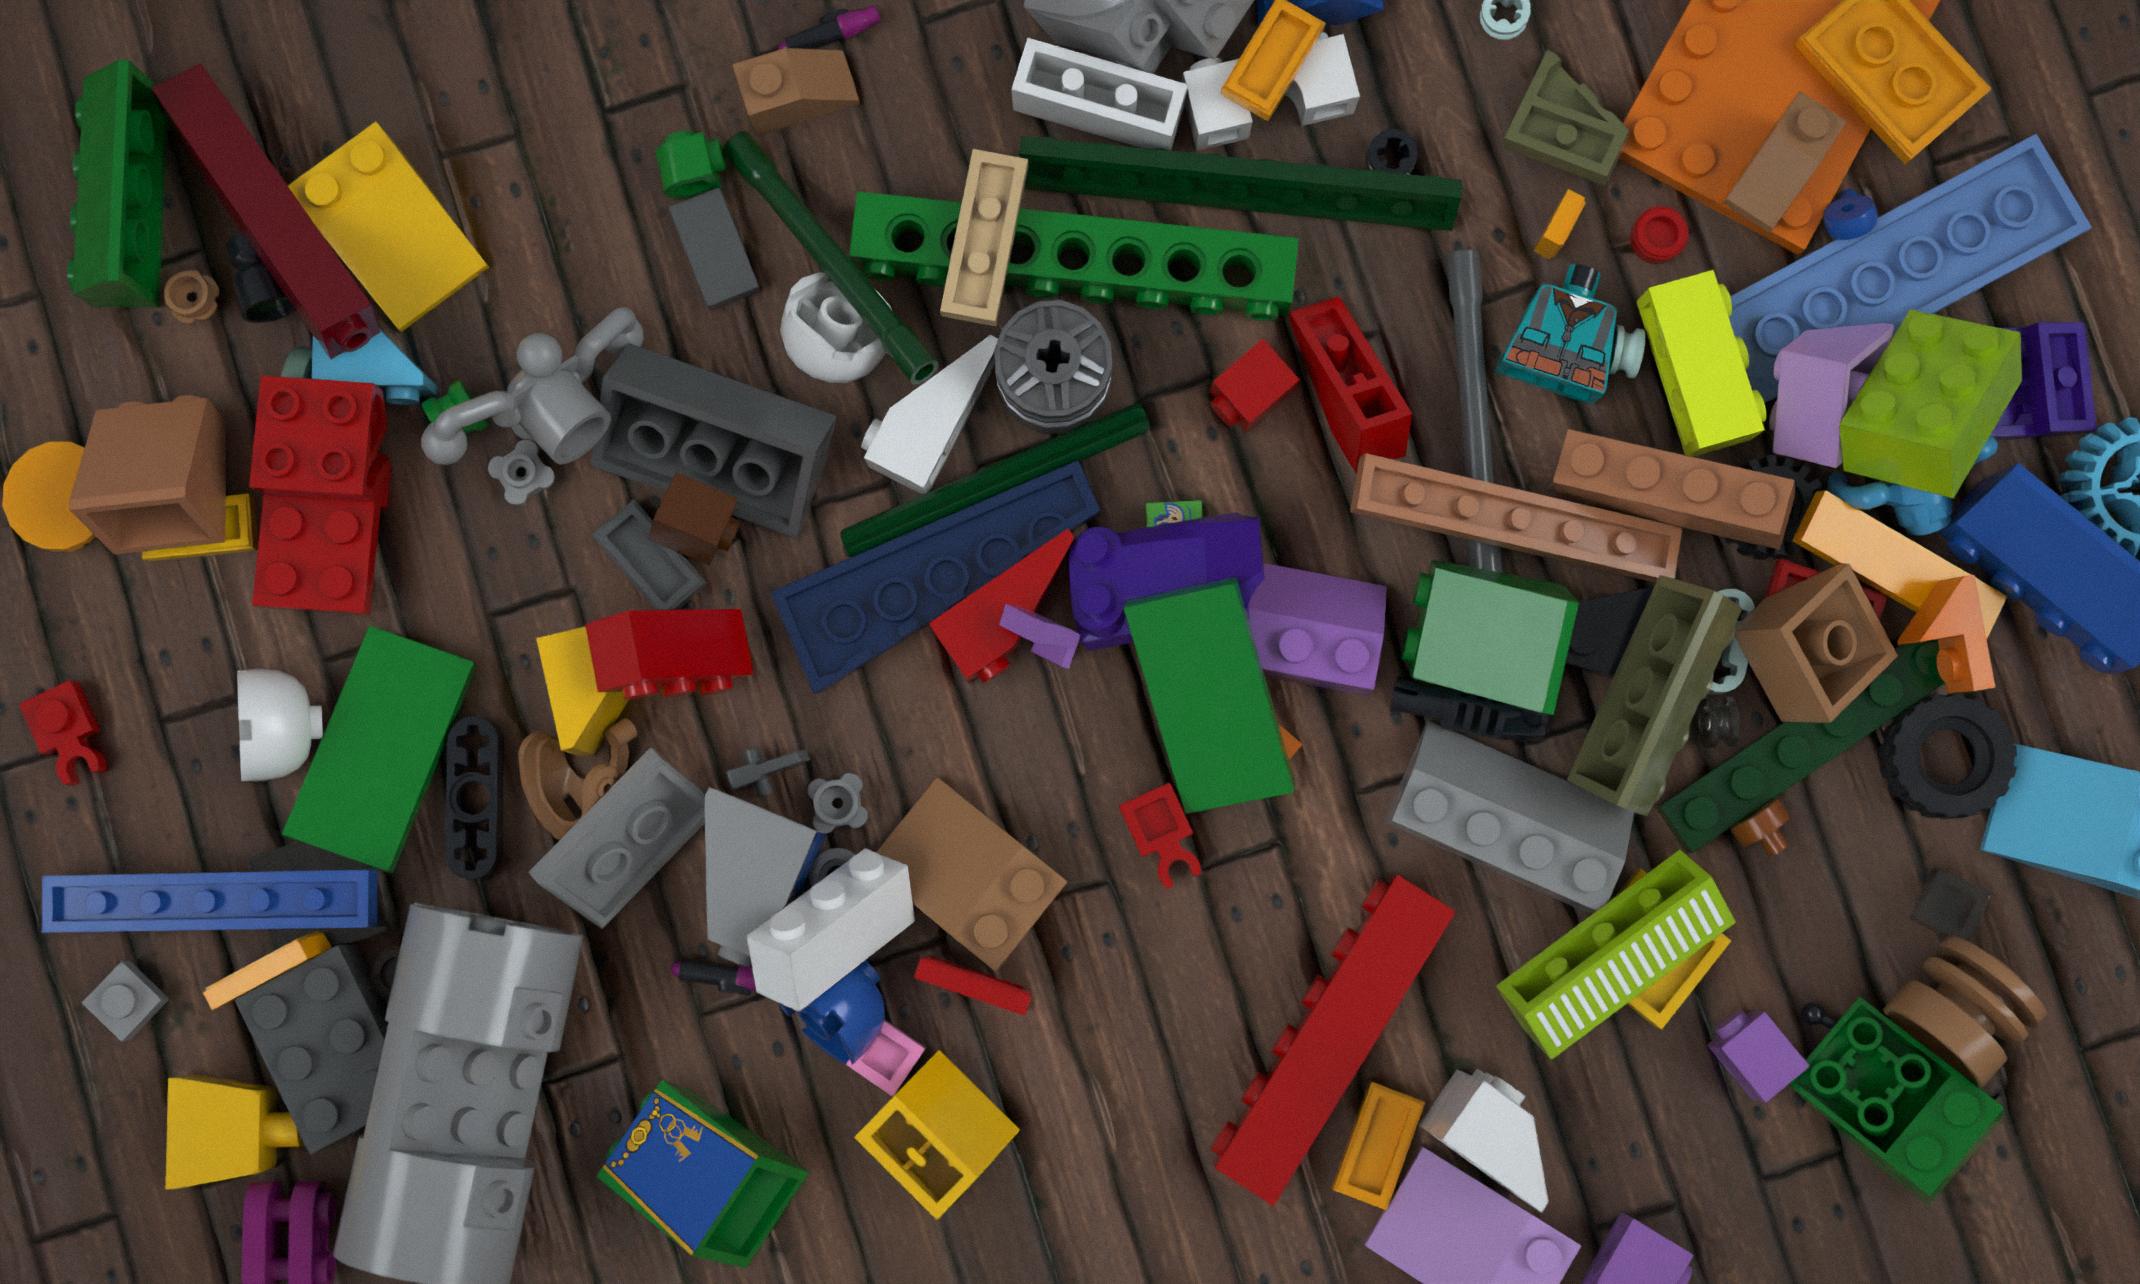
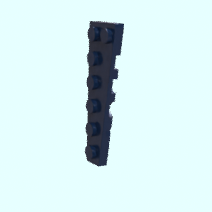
M1077 460L772 591L771 595L813 693L817 695L824 692L928 625L929 622L1066 529L1073 532L1100 514V508Z

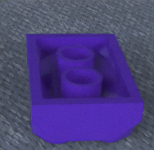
M1235 512L1115 533L1113 530L1105 527H1093L1083 531L1075 538L1069 553L1071 605L1078 634H1080L1081 644L1088 651L1133 643L1134 641L1123 608L1126 601L1237 577L1247 616L1250 620V599L1256 588L1265 579L1259 517H1248Z

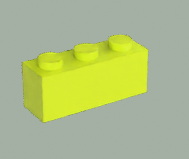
M1714 270L1648 288L1636 302L1684 454L1690 457L1698 456L1750 441L1763 432L1765 429L1762 422L1766 421L1765 404L1759 391L1756 389L1752 390L1745 370L1749 367L1748 351L1743 339L1734 335L1729 316L1732 314L1731 298L1726 286L1718 284Z

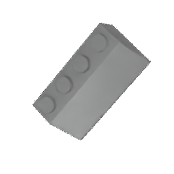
M1428 720L1384 820V824L1582 911L1593 914L1608 903L1626 860L1634 812L1617 806L1571 782L1468 737L1443 729L1442 726Z

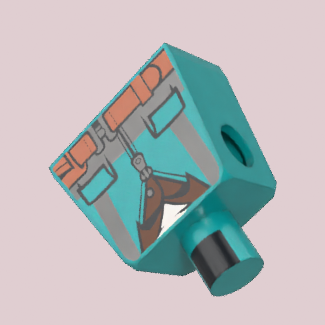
M1570 264L1562 288L1550 284H1541L1497 362L1494 373L1594 405L1604 395L1607 387L1617 315L1616 307L1593 299L1601 273L1586 265Z

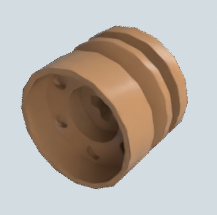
M1948 935L1937 949L1941 959L1929 956L1922 966L1927 977L1937 989L1935 990L1919 981L1909 979L1884 1007L1883 1012L1888 1019L1982 1089L2008 1059L2002 1047L1992 1035L2009 1043L2021 1045L2028 1036L2024 1026L2036 1028L2047 1015V1011L2034 992L2007 965L1976 945L1958 936Z

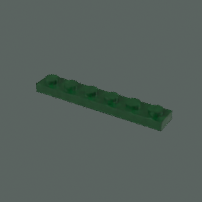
M1938 639L1894 646L1898 657L1831 723L1781 722L1655 806L1685 852H1695L1943 685L1945 682L1941 679L1937 669V654L1940 651Z

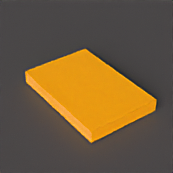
M1843 0L1794 44L1905 165L1992 89L1910 0Z

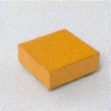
M1570 189L1566 191L1533 250L1534 252L1549 260L1557 255L1586 204L1584 201L1585 197Z

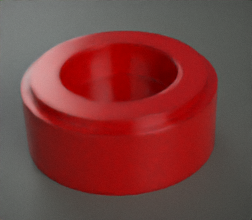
M1655 206L1649 208L1637 218L1631 228V247L1635 254L1647 263H1668L1676 258L1687 244L1689 237L1687 223L1679 212L1670 207Z

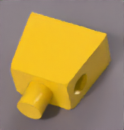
M198 1074L168 1078L166 1189H178L274 1169L277 1162V1147L304 1146V1141L290 1113L278 1112V1092L275 1087Z

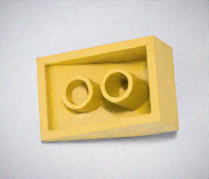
M376 121L288 185L326 241L400 332L411 326L489 268L396 143Z

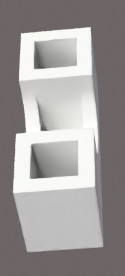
M1322 33L1285 93L1297 108L1301 126L1351 115L1355 112L1360 95L1344 34L1328 38L1326 33ZM1208 58L1194 63L1189 71L1183 72L1182 83L1188 84L1185 109L1196 151L1249 139L1253 122L1250 111L1221 95V88L1239 59L1222 63L1220 58Z

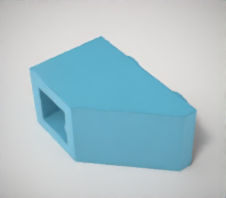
M380 328V333L373 336L362 348L353 352H344L331 360L313 335L312 379L374 383L383 390L385 402L397 405L419 404L420 396H437V385Z

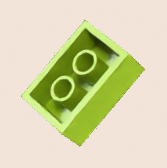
M1910 309L1839 423L1844 471L1954 498L2022 382L2021 332Z

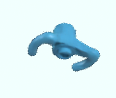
M1992 433L1973 466L1977 462H1982L1996 453L1998 443ZM1835 472L1828 478L1827 491L1847 502L1855 509H1872L1884 504L1893 506L1899 526L1905 527L1906 532L1910 535L1917 536L1934 533L1947 527L1952 521L1951 514L1953 512L1951 507H1953V503L1950 497L1890 482H1874L1859 487H1852L1848 485L1847 476L1841 472Z

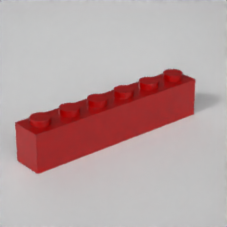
M1391 875L1386 883L1377 879L1361 904V908L1368 912L1356 931L1347 927L1331 952V956L1338 960L1327 979L1317 975L1301 1000V1004L1308 1008L1297 1027L1288 1023L1281 1031L1270 1051L1277 1056L1274 1064L1266 1076L1260 1072L1254 1075L1240 1099L1241 1102L1247 1105L1236 1124L1227 1120L1210 1146V1150L1217 1154L1212 1161L1216 1170L1272 1206L1277 1202L1456 911L1399 875Z

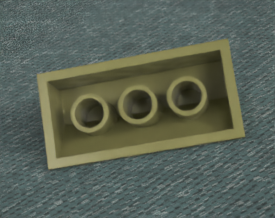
M1660 575L1567 781L1617 806L1648 817L1653 804L1660 799L1665 790L1666 775L1676 753L1687 742L1690 731L1689 725L1696 709L1712 687L1713 672L1722 652L1734 639L1737 630L1736 622L1742 608L1725 595L1714 590Z

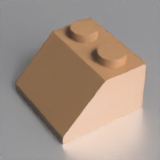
M1849 563L1839 564L1765 598L1737 624L1735 634L1739 646L1781 722L1831 723L1898 657Z

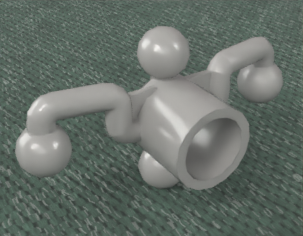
M619 307L613 310L580 340L574 350L573 357L561 363L563 359L562 350L556 339L549 334L538 332L527 335L520 342L516 351L517 361L522 370L513 378L508 385L507 391H492L444 410L436 418V421L424 430L421 437V447L426 457L435 464L449 465L458 462L465 454L468 446L467 437L462 428L492 416V420L498 426L504 428L511 427L514 434L521 439L535 441L554 462L560 465L580 458L602 438L611 422V415L608 410L586 389L583 383L592 374L595 359L604 348L612 355L619 356L628 343L638 347L642 346L644 340L643 328L639 321L636 320L634 312L627 307Z

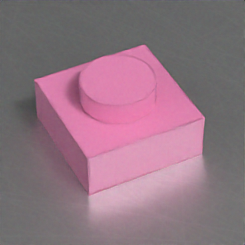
M884 1019L881 1033L871 1047L854 1064L849 1059L846 1065L893 1097L926 1047Z

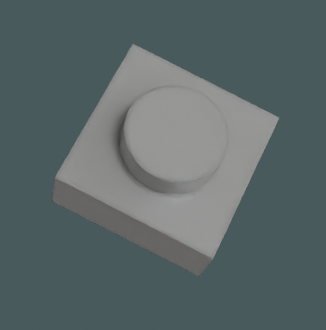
M121 961L82 1004L121 1042L130 1041L164 1006L169 998L131 961Z

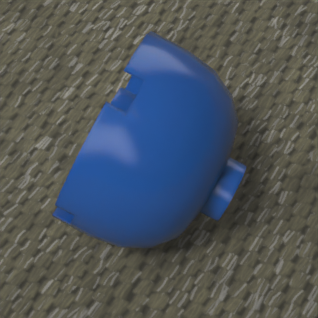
M865 960L800 1012L797 1011L801 1020L807 1025V1028H804L802 1032L825 1053L841 1063L846 1064L850 1059L851 1063L854 1064L871 1047L881 1033L885 1019L883 996L876 987V984L880 981V976L876 970ZM779 1003L788 1017L796 1011Z

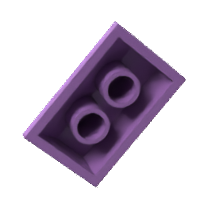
M1263 563L1265 579L1259 584L1250 599L1249 623L1265 677L1365 696L1371 693L1375 687L1384 637L1387 586Z

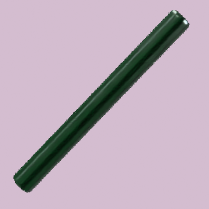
M1134 403L844 528L840 532L841 541L847 554L850 557L856 556L1077 460L1080 462L1145 434L1150 427L1148 417L1142 406Z

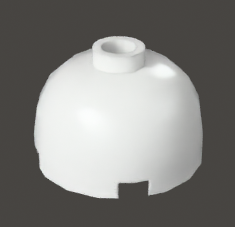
M819 272L803 277L790 290L781 322L780 332L789 358L799 369L808 375L829 383H848L869 374L886 354L879 338L834 283L828 281L829 277L825 273ZM881 296V298L885 301V303H886V304L890 307V309H891V306H890V305L886 302V300Z
M271 669L237 671L241 781L257 782L283 778L298 770L308 759L311 740L322 739L321 705L310 706L306 688L295 677L282 671Z

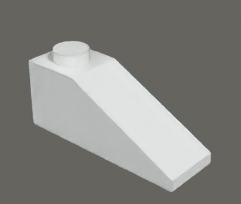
M992 335L988 336L890 407L883 421L875 418L869 426L861 448L867 450L864 456L867 466L921 494L930 492L995 366L994 349L998 338Z

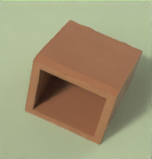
M191 395L176 397L172 402L154 404L124 402L119 404L117 408L96 410L71 493L69 510L114 555L225 542L226 420L208 398Z

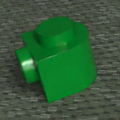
M678 131L667 135L664 138V143L656 148L655 155L666 197L688 199L720 187L721 191L723 190L719 172L727 170V162L719 137L708 140L703 132L696 134L693 131Z

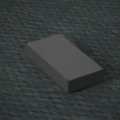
M720 187L668 207L710 311L761 291Z
M633 499L594 532L592 536L655 610H679L706 587L708 583L681 553L648 539L653 520Z

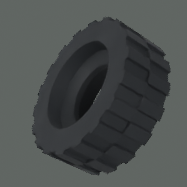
M1953 693L1919 700L1892 718L1894 721L1883 732L1882 737H1884L1883 745L1879 747L1878 756L1882 760V768H1880L1882 778H1886L1890 786L1888 790L1893 797H1898L1903 802L1902 805L1908 810L1920 812V816L1941 818L1942 820L1977 815L1978 811L1990 809L1996 804L1995 801L1998 797L2006 794L2010 788L2008 783L2015 776L2017 767H2014V757L2017 756L2016 745L2013 746L2011 739L2013 734L2009 726L2004 725L2000 719L2001 715L1994 708L1989 709L1984 705V701L1975 697L1969 699L1965 698L1964 694ZM1940 729H1950L1961 733L1968 739L1974 751V765L1970 774L1961 782L1953 785L1941 784L1931 779L1924 771L1920 760L1923 742L1930 734Z

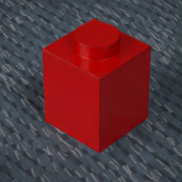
M1262 339L1212 382L1210 394L1215 399L1210 404L1216 414L1229 427L1232 428L1238 424L1247 433L1296 391L1300 379L1271 346Z

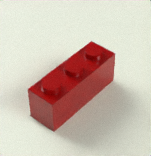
M741 609L627 610L585 624L598 693L622 691L624 700H636L659 694L658 689H661L663 698H673L697 692L696 687H699L700 696H709L733 690V680L754 674Z

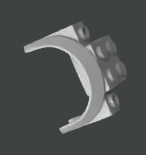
M1025 0L1024 8L1057 44L1096 54L1103 60L1153 74L1170 48L1216 59L1254 0Z

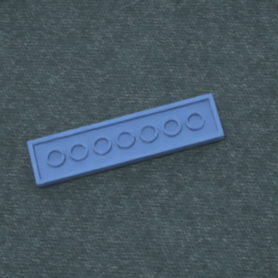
M2034 134L1878 217L1876 226L1869 233L1849 240L1837 239L1730 296L1732 314L1729 316V320L1735 337H1741L1746 345L1749 355V367L1745 370L1752 390L1756 389L1759 391L1764 404L1778 397L1779 380L1774 378V364L1778 353L1806 330L1887 323L1894 325V336L1910 309L1935 314L2090 230L2092 227L2038 135Z

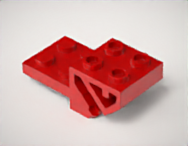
M261 375L249 482L250 488L264 494L253 606L270 609L370 615L380 510L387 509L391 473L389 458L377 452L388 430L383 390L374 383Z

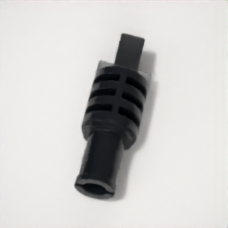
M1396 676L1390 712L1397 711L1438 719V725L1443 726V729L1490 737L1497 740L1541 742L1546 734L1549 714L1444 686L1403 679L1400 676Z

